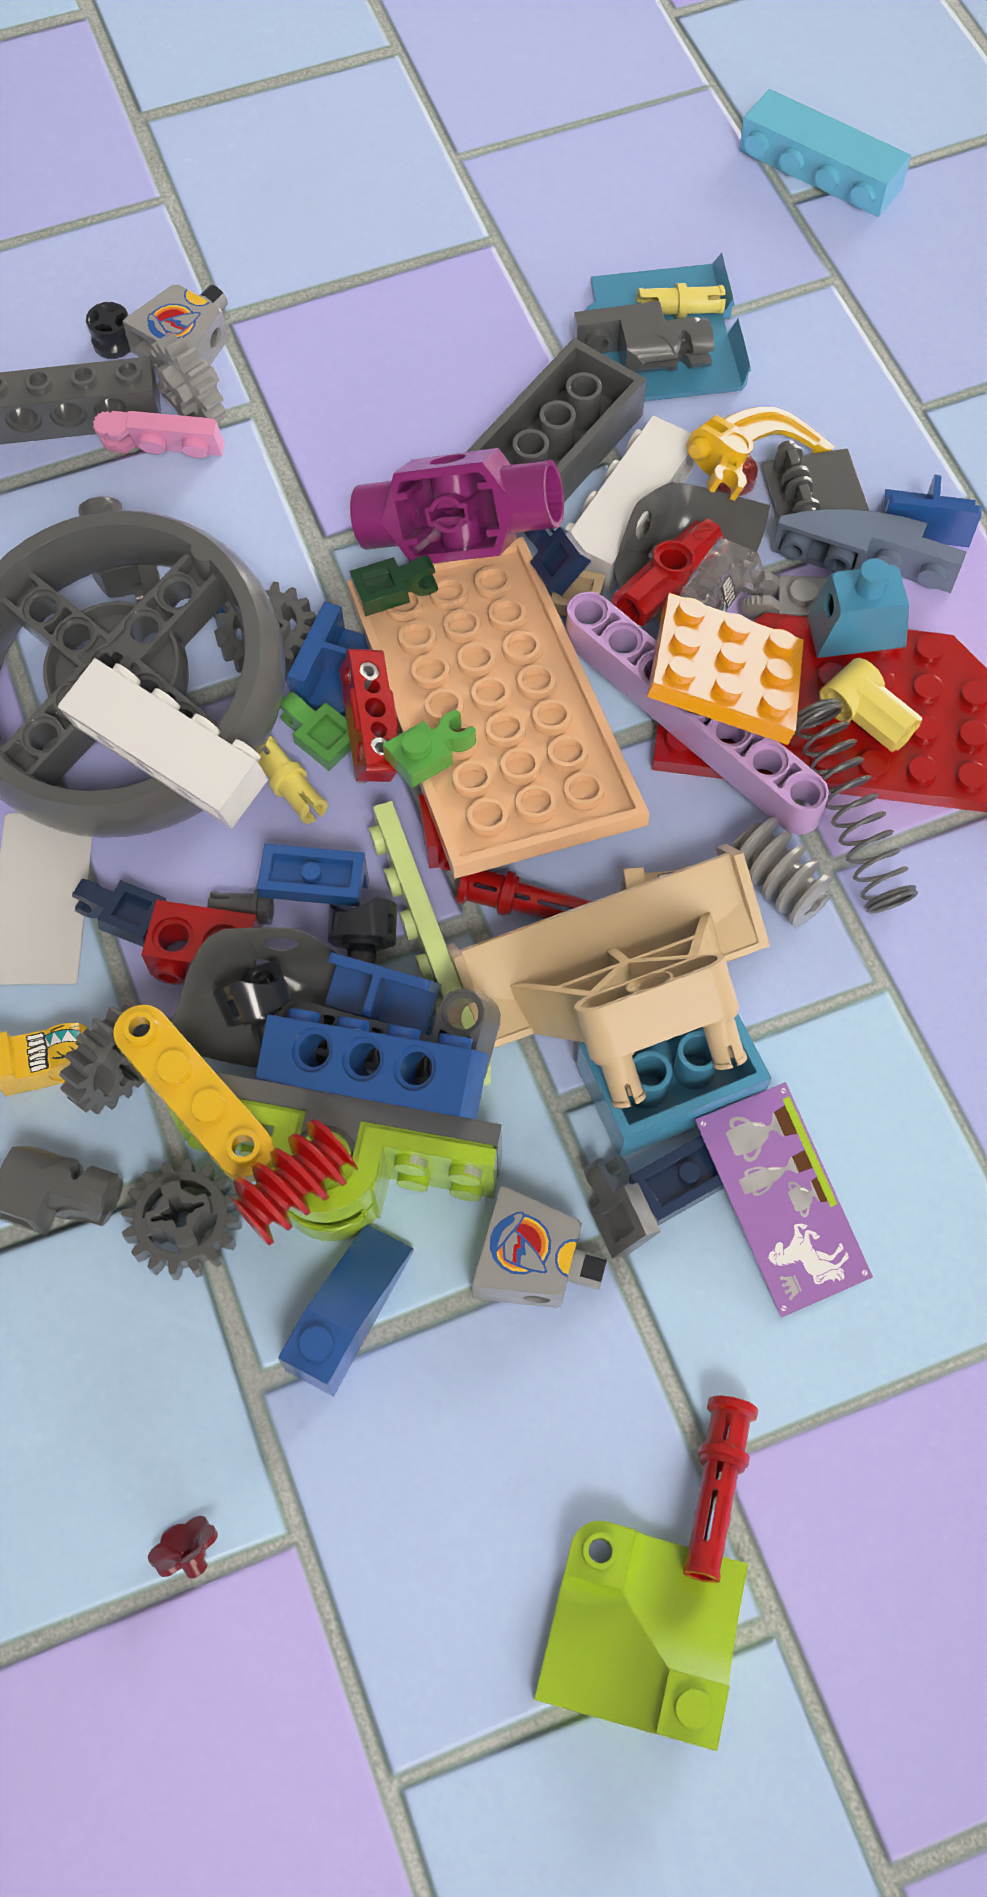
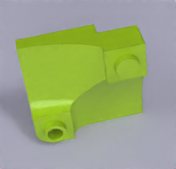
M593 1521L585 1524L576 1532L571 1542L534 1700L707 1750L718 1751L730 1689V1672L748 1563L723 1557L720 1582H702L683 1574V1566L686 1564L688 1547L647 1536L635 1529L606 1521ZM598 1540L606 1542L611 1549L610 1559L604 1563L595 1562L589 1555L591 1543Z

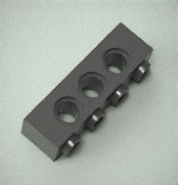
M150 356L0 372V445L96 434L92 422L95 420L94 417L98 413H102V411L107 412V410L109 413L112 411H137L161 414L160 392L157 387Z

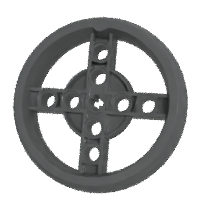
M130 510L104 511L81 515L45 528L24 540L0 560V671L5 656L22 627L48 647L43 665V679L48 699L5 744H3L0 736V799L19 813L45 826L79 836L99 838L130 837L156 832L186 821L204 811L153 777L139 783L108 790L83 791L55 786L96 742V740L74 727L57 707L94 658L111 669L116 663L122 665L138 677L141 681L139 685L141 688L149 693H152L155 688L160 689L180 705L179 712L192 719L195 713L203 716L220 730L218 735L220 738L231 745L235 739H238L260 755L274 728L282 703L286 667L284 643L278 617L269 595L245 562L226 544L189 523L166 515ZM131 565H154L171 568L138 604L113 601L93 605L80 611L58 593L77 580L110 568ZM190 599L185 605L175 607L181 600ZM229 600L243 630L244 663L236 693L228 710L218 724L185 697L189 683V667L185 646ZM55 613L50 620L44 622L46 617ZM157 633L151 641L142 643L149 634ZM90 640L85 647L76 650L82 642ZM57 738L56 742L52 747L43 750V747L46 744V742H48L50 739Z

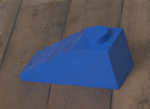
M369 1225L364 1226L304 1310L278 1356L285 1371L334 1397L414 1249Z

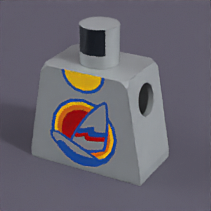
M179 284L171 285L123 320L131 353L138 357L150 356V351H152L151 344L174 332L178 338L182 336L185 339L188 348H197L201 357L211 366L227 342V332L222 312L228 305L227 297L215 285H209L199 296ZM151 357V361H152V365H153V364H155L156 362H155V361L152 359V357Z
M500 1186L472 1283L473 1298L484 1301L554 1308L561 1307L568 1281L600 1290L607 1258L577 1250L582 1226L579 1220L517 1191Z

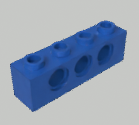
M289 1008L287 1018L267 1014L255 1076L257 1080L471 1119H477L489 1054L471 1049L473 1041L471 1038L440 1033L438 1043L420 1040L421 1030L389 1024L386 1035L369 1032L371 1022L355 1018L338 1016L337 1026L319 1023L321 1013ZM326 1039L329 1044V1055L327 1060L322 1065H319L316 1059V1051L319 1044ZM377 1048L380 1054V1063L377 1070L369 1075L365 1067V1060L368 1053L372 1049ZM428 1056L432 1064V1072L428 1080L420 1084L415 1074L416 1066L423 1057Z

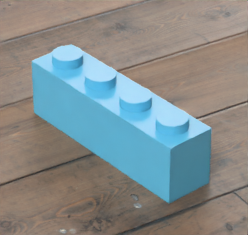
M770 88L745 115L739 151L876 217L881 216L902 190L911 154Z

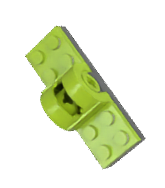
M215 1072L266 1129L275 1148L278 1147L292 1156L288 1137L297 1133L310 1141L306 1123L311 1119H316L331 1130L357 1165L358 1170L348 1164L342 1166L347 1184L343 1187L329 1178L324 1181L329 1196L326 1201L321 1200L312 1193L306 1195L311 1211L309 1215L305 1216L292 1207L287 1210L292 1225L311 1238L321 1241L349 1239L358 1235L364 1226H370L376 1218L380 1219L390 1179L397 1180L398 1186L412 1191L424 1192L428 1190L429 1186L450 1190L449 1194L465 1201H480L482 1196L494 1198L502 1160V1124ZM166 1105L184 1141H188L187 1144L190 1147L206 1152ZM242 1142L235 1150L240 1151L239 1154L244 1157L253 1151L254 1144Z

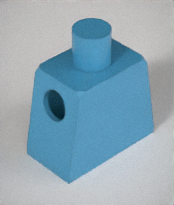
M872 558L866 560L862 564L861 569L838 571L829 576L807 617L817 658L903 648L906 646L909 602L900 569L895 565H888L881 559Z

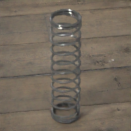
M837 698L815 702L797 712L795 734L799 738L809 739L804 745L802 752L807 756L816 757L811 763L810 768L817 774L823 775L822 779L824 781L834 773L861 764L865 759L863 757H856L828 770H816L814 768L816 763L823 757L849 749L858 741L849 739L823 752L812 753L807 751L809 745L816 739L838 733L850 725V722L842 721L821 730L817 734L803 735L800 733V730L821 725L841 713L843 709L842 701ZM864 775L842 786L828 788L829 792L832 793L828 796L825 807L830 810H839L833 816L831 824L837 828H847L840 835L838 842L844 846H855L848 852L845 860L851 864H863L855 871L853 879L857 882H871L862 890L860 897L864 900H869L864 906L867 908L866 912L875 914L912 900L918 895V891H916L917 887L915 885H906L880 895L865 896V893L877 884L908 871L909 867L903 866L889 873L873 877H857L870 865L896 855L901 851L900 848H894L878 856L858 860L850 859L860 848L871 842L886 838L894 832V830L889 829L867 839L850 842L843 841V838L857 827L883 818L887 813L880 811L860 821L843 824L836 823L838 817L849 809L878 798L879 794L872 793L850 804L837 806L828 804L841 791L857 787L871 780L872 776Z

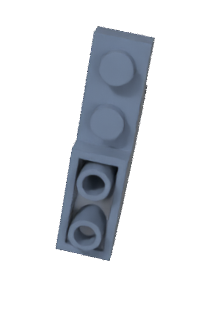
M852 509L814 510L783 515L779 519L772 547L773 552L782 554L789 559L807 562L828 569L832 573L861 569L862 564L866 560L872 558L881 559L888 565L897 566L900 569L902 578L920 583L927 588L939 589L951 593L967 551L923 538L927 526L925 522L881 512Z

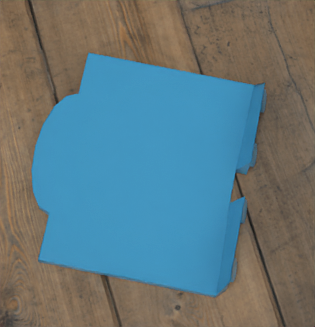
M722 252L712 264L591 276V286L595 302L588 305L586 310L639 304L636 303L638 288H674L675 283H686L687 287L723 285L725 288V295L720 296V299H726L723 314L703 313L687 314L686 318H708L714 338V351L708 352L712 359L711 366L687 368L683 362L678 361V367L675 371L662 369L637 373L647 379L644 401L742 391L746 387L751 367L739 318H737L728 334L724 319L730 318L732 306H735ZM664 315L665 320L675 319L674 315ZM618 351L602 353L621 364Z

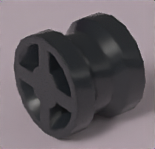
M102 302L92 307L86 315V325L91 334L93 348L103 358L118 359L131 352L123 325V320L129 315L126 308L121 304Z

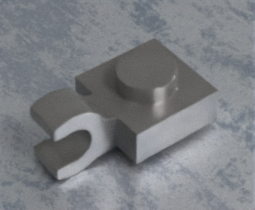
M621 1156L614 1157L606 1164H604L602 1158L596 1159L584 1169L586 1180L594 1189L600 1201L590 1211L612 1259L629 1255L661 1232L639 1184L627 1185L630 1172L625 1160Z

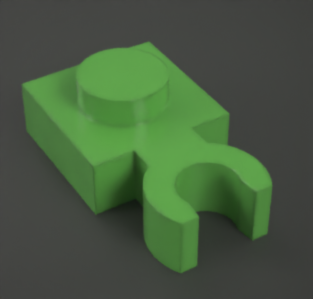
M458 710L450 711L440 719L439 726L431 729L422 721L382 744L384 757L410 787L414 788L453 765L452 751L463 752L471 749L477 742L476 729L471 726L462 732H454L462 727L461 713Z

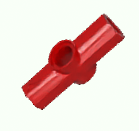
M706 518L704 521L695 520L674 540L663 541L658 544L653 551L651 561L614 593L612 604L637 625L644 626L663 609L669 593L684 598L688 584L718 558L726 548L727 539L723 536L720 525L709 518Z

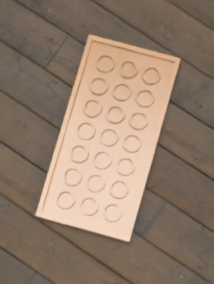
M523 537L516 538L500 556L432 563L435 568L433 576L437 583L438 591L427 596H418L408 592L410 603L366 617L352 581L347 580L349 596L369 650H383L389 687L394 695L400 733L407 731L422 721L431 729L439 726L440 719L446 713L458 710L461 713L462 727L454 732H462L471 726L476 729L477 742L471 749L463 752L452 751L453 765L419 784L454 879L649 825V811L544 581L530 563L533 557Z

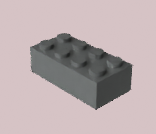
M573 338L467 452L499 448L511 465L545 460L554 461L560 473L565 502L643 416L647 379Z

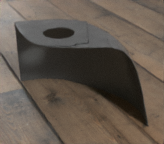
M671 482L655 489L637 502L629 518L614 566L616 581L621 588L651 561L649 553L654 545H658L663 541L674 540L695 520L704 521L706 518H709L720 525L721 532L727 539L726 548L718 558L688 584L684 598L696 599L703 605L722 611L724 599L721 586H723L729 576L732 577L735 591L740 585L743 575L746 574L757 554L765 532L770 505L739 496L734 501L730 499V494L717 490L713 493L708 488L685 483ZM649 511L651 514L650 527L646 535L639 540L636 536L637 523L642 514ZM660 610L653 617L659 622L661 620L662 610Z
M262 927L220 930L208 937L198 949L184 981L172 1024L200 1056L257 1068L261 1047L254 1038L251 1024L227 1027L213 996V990L241 981L247 969L255 966L256 959L275 960L280 966L293 995V999L282 1006V1009L277 1012L280 1017H282L284 1011L290 1005L297 1002H309L346 1012L325 1005L336 968L335 964L328 962L330 952H337L315 937L294 928ZM285 937L297 941L299 945L293 949L279 950L268 947L265 941L271 938ZM316 1055L318 1064L322 1065L327 1060V1057Z

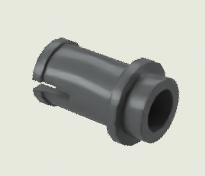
M257 889L253 893L218 892L214 890L210 892L211 898H208V908L254 914L257 917L260 928L263 924H271L273 921L274 899L259 898Z

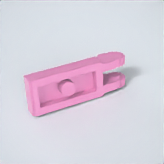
M107 410V412L102 411V413H98L94 417L95 420L92 421L96 434L101 437L102 445L113 453L117 451V453L127 454L136 447L151 454L174 451L183 452L194 458H205L208 455H223L225 442L214 418L137 411H112L109 413Z

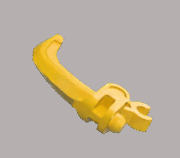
M753 407L730 414L724 418L718 415L713 416L704 425L693 431L687 441L686 448L691 458L710 476L707 481L708 490L714 493L719 484L724 483L731 490L730 499L735 501L747 483L742 472V466L753 450L754 441L778 434L801 442L813 449L812 453L832 451L834 446L803 421L787 411L776 407Z

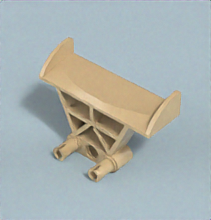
M728 844L716 847L717 857L461 950L454 943L446 945L462 989H469L491 998L499 1008L501 1018L494 1048L532 1034L584 1042L590 1059L595 1064L601 1065L611 1096V1103L615 1108L630 1107L628 1096L633 1097L635 1104L640 1103L646 1097L632 1057L636 1051L697 1028L703 1027L714 1069L726 1070L733 1068L730 1060L733 1057L736 1065L743 1064L747 1060V1055L743 1050L734 1019L738 1014L739 1004L726 962L770 946L744 853ZM474 1002L468 1006L476 1023L479 1011Z

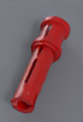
M489 870L461 877L456 897V903L464 905L469 901L496 909L498 915H510L513 910L542 919L565 911L541 905L539 901L570 909L593 902L564 892L520 882V876H517L516 872L508 871L504 875ZM480 884L497 889V891L493 892L476 887V885ZM517 894L522 895L525 897H529L530 900H522L516 898Z
M724 1395L709 1397L707 1403V1410L711 1413L706 1443L700 1444L697 1454L700 1458L699 1462L704 1466L694 1512L686 1564L683 1566V1574L685 1576L707 1583L720 1582V1570L731 1521L738 1474L744 1473L745 1469L749 1466L750 1456L745 1450L750 1423L756 1421L759 1411L755 1405L748 1401ZM730 1425L728 1439L726 1440L728 1427ZM717 1498L710 1538L707 1541L714 1500Z

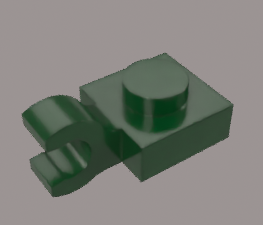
M429 556L418 557L402 566H398L395 558L392 557L349 571L352 585L365 617L410 603L408 592L418 596H427L438 591V586L433 576L435 568Z

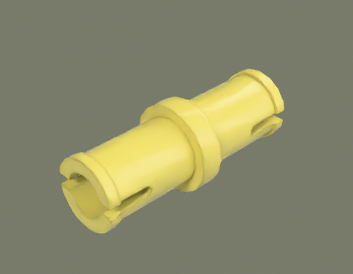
M675 283L674 288H638L636 303L660 301L663 314L674 315L675 319L686 318L687 314H723L726 299H720V296L725 295V288L723 285L687 287L686 283Z
M270 736L265 745L268 755L262 750L260 753L261 759L258 762L270 780V789L278 797L286 799L303 823L315 822L316 819L309 811L310 807L308 804L311 805L321 818L328 808L327 801L308 782L306 770L298 762H292L279 747L277 741Z

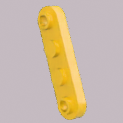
M137 1005L124 1011L117 1019L113 1032L114 1040L121 1053L224 1173L233 1180L237 1177H242L251 1183L255 1182L251 1167L255 1163L260 1162L272 1169L273 1163L270 1151L275 1146L269 1133L159 1009L150 1005ZM141 1024L150 1026L149 1031L144 1036L135 1037L132 1035L137 1026ZM240 1143H253L254 1149L249 1155L240 1157L235 1154V1149Z

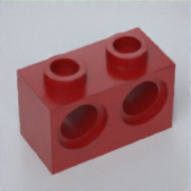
M156 900L141 956L150 975L161 982L179 985L185 981L198 949L208 937L223 929L260 927L254 914ZM187 941V944L178 951H166L173 942Z

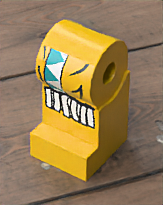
M63 1023L43 1031L11 1037L7 1031L1 1032L0 1091L6 1097L63 1084L65 1080L59 1076L60 1071L71 1064L65 1058L67 1052L78 1048L75 1044L77 1041L76 1037L86 1029L89 1030V1028L80 1023Z

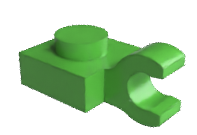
M292 691L282 700L280 708L284 713L280 715V719L295 731L293 733L294 743L325 769L330 771L351 751L347 719L329 704L324 703L315 711Z

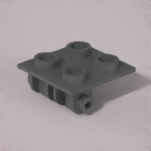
M787 440L779 444L775 460L764 461L761 464L779 519L783 515L814 510L852 509L869 511L848 448L803 455L799 445H796L794 441Z

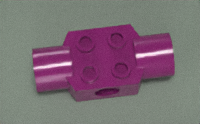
M499 448L412 459L393 473L391 481L355 486L350 500L351 523L359 545L365 550L398 546L410 562L422 556H429L432 563L500 556L516 540L518 532L559 528L564 515L563 486L555 462L545 460L511 465Z

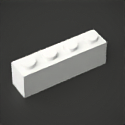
M654 415L643 430L637 429L629 440L626 454L621 461L616 459L612 462L601 489L598 492L592 491L589 494L576 523L570 522L565 530L573 534L592 560L584 570L606 574L604 590L608 592L616 583L614 566L629 518L637 502L665 484L671 482L685 483L696 467V462L691 458L686 448L687 441L692 433ZM649 511L644 512L637 523L636 536L639 540L646 535L650 527L651 514Z
M94 658L57 706L74 727L222 823L233 828L269 780L258 764L261 759L260 755L238 739H235L231 745L218 736L220 730L203 716L195 713L192 719L179 712L180 705L160 689L155 688L152 693H149L139 686L141 681L138 677L122 665L116 663L111 669Z

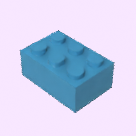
M739 1014L734 1019L743 1050L747 1055V1060L743 1064L736 1065L733 1057L730 1058L733 1068L726 1070L714 1069L703 1027L636 1051L632 1057L646 1097L640 1103L635 1104L633 1097L628 1096L631 1106L627 1108H615L612 1106L611 1096L601 1065L595 1064L590 1059L584 1042L579 1044L577 1069L618 1156H627L697 1127L695 1119L767 1090L771 1076Z

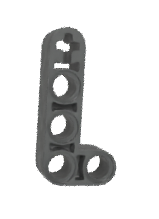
M469 989L451 991L443 998L439 1006L431 1036L421 1033L420 1040L438 1043L440 1033L473 1039L471 1049L489 1054L485 1073L486 1077L500 1026L501 1014L499 1008L491 998ZM309 1002L292 1004L282 1015V1017L287 1018L289 1008L321 1013L319 1023L337 1026L338 1016L355 1018L371 1022L369 1032L386 1035L389 1025ZM475 1002L479 1011L478 1019L471 1028L465 1029L461 1021L462 1012L466 1006ZM325 1039L319 1044L316 1055L328 1058L329 1044ZM377 1048L372 1049L365 1060L366 1069L376 1071L380 1063V1054ZM428 1056L423 1057L416 1066L415 1074L420 1084L426 1082L432 1072V1064Z

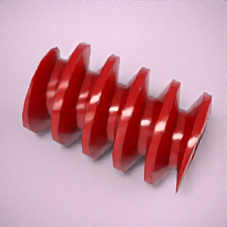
M311 1119L306 1123L310 1141L297 1133L288 1137L292 1156L278 1147L270 1151L274 1170L260 1162L251 1166L256 1182L255 1185L242 1177H237L233 1181L238 1198L235 1200L230 1197L231 1201L256 1234L269 1246L274 1243L269 1227L272 1222L289 1231L292 1228V1223L287 1210L292 1207L305 1216L309 1215L311 1211L306 1199L308 1193H312L321 1200L326 1201L329 1198L324 1184L327 1178L343 1187L347 1184L342 1166L348 1164L358 1170L354 1160L327 1126L316 1119Z

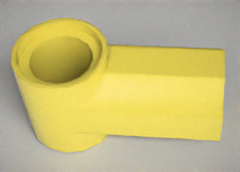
M861 658L853 659L819 691L820 701L830 698L841 700L843 709L841 713L834 717L835 719L848 722L851 720L855 721L891 752L898 751L919 728L923 718L884 687L883 677L872 663Z

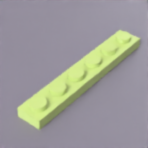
M389 801L373 806L375 826L368 828L369 836L376 855L385 854L390 868L383 869L391 897L401 896L405 907L404 911L399 912L405 936L408 941L416 939L421 954L415 956L419 975L421 978L442 984L434 1010L436 1019L443 998L449 992L462 989L393 802ZM469 1006L464 1008L461 1017L465 1029L471 1028L475 1024ZM490 1063L483 1086L491 1084Z

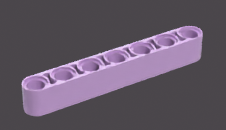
M582 592L575 595L569 601L566 632L576 653L765 814L770 818L775 816L779 820L778 825L783 829L789 830L793 834L801 835L807 834L817 827L829 794L827 783L821 776L778 741L647 697L657 640L598 593ZM616 651H625V652H628V653H624V654H623V653H618V652H616ZM720 739H731L736 743L728 744ZM757 769H765L773 774L765 775L758 772ZM793 800H804L811 806H800Z

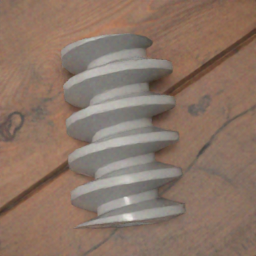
M774 816L763 823L759 822L751 826L737 837L730 846L744 853L752 884L754 886L763 885L762 895L767 900L777 899L775 908L780 914L791 913L789 923L793 927H798L814 917L828 902L831 895L827 888L834 877L830 872L817 879L813 877L820 864L819 861L815 858L802 865L799 861L806 848L801 844L788 851L786 846L793 835L787 830L774 837L772 833L779 823V820Z

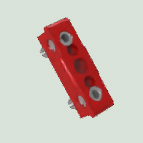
M347 649L346 657L339 668L343 692L342 701L346 712L354 765V780L358 784H362V782L363 784L368 782H391L398 772L384 757L382 744L396 737L399 727L394 695L389 687L385 655L383 650Z

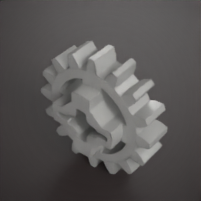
M174 332L151 344L152 351H150V356L156 362L153 364V368L159 377L157 387L163 398L167 399L176 409L178 415L214 418L217 423L222 421L226 409L221 404L224 400L223 396L217 389L219 378L213 366L208 365L201 357L198 349L195 347L188 348L185 339L182 336L178 338Z

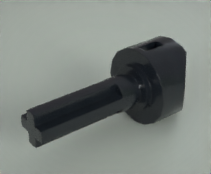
M375 897L370 902L348 911L330 904L328 943L348 950L346 953L347 957L376 965V951L396 945L397 904L380 897Z
M275 960L247 969L241 981L213 990V996L227 1027L251 1024V1031L260 1047L262 1045L267 1014L279 1016L277 1012L282 1009V1006L293 999L281 968Z

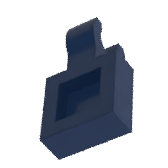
M562 527L557 528V530L552 528L524 532L538 550L530 563L547 587L562 596L592 560L573 534Z
M81 879L72 893V897L79 900L75 906V911L88 918H97L99 930L142 947L144 946L156 900L166 901V898L122 880H120L113 892L93 881Z

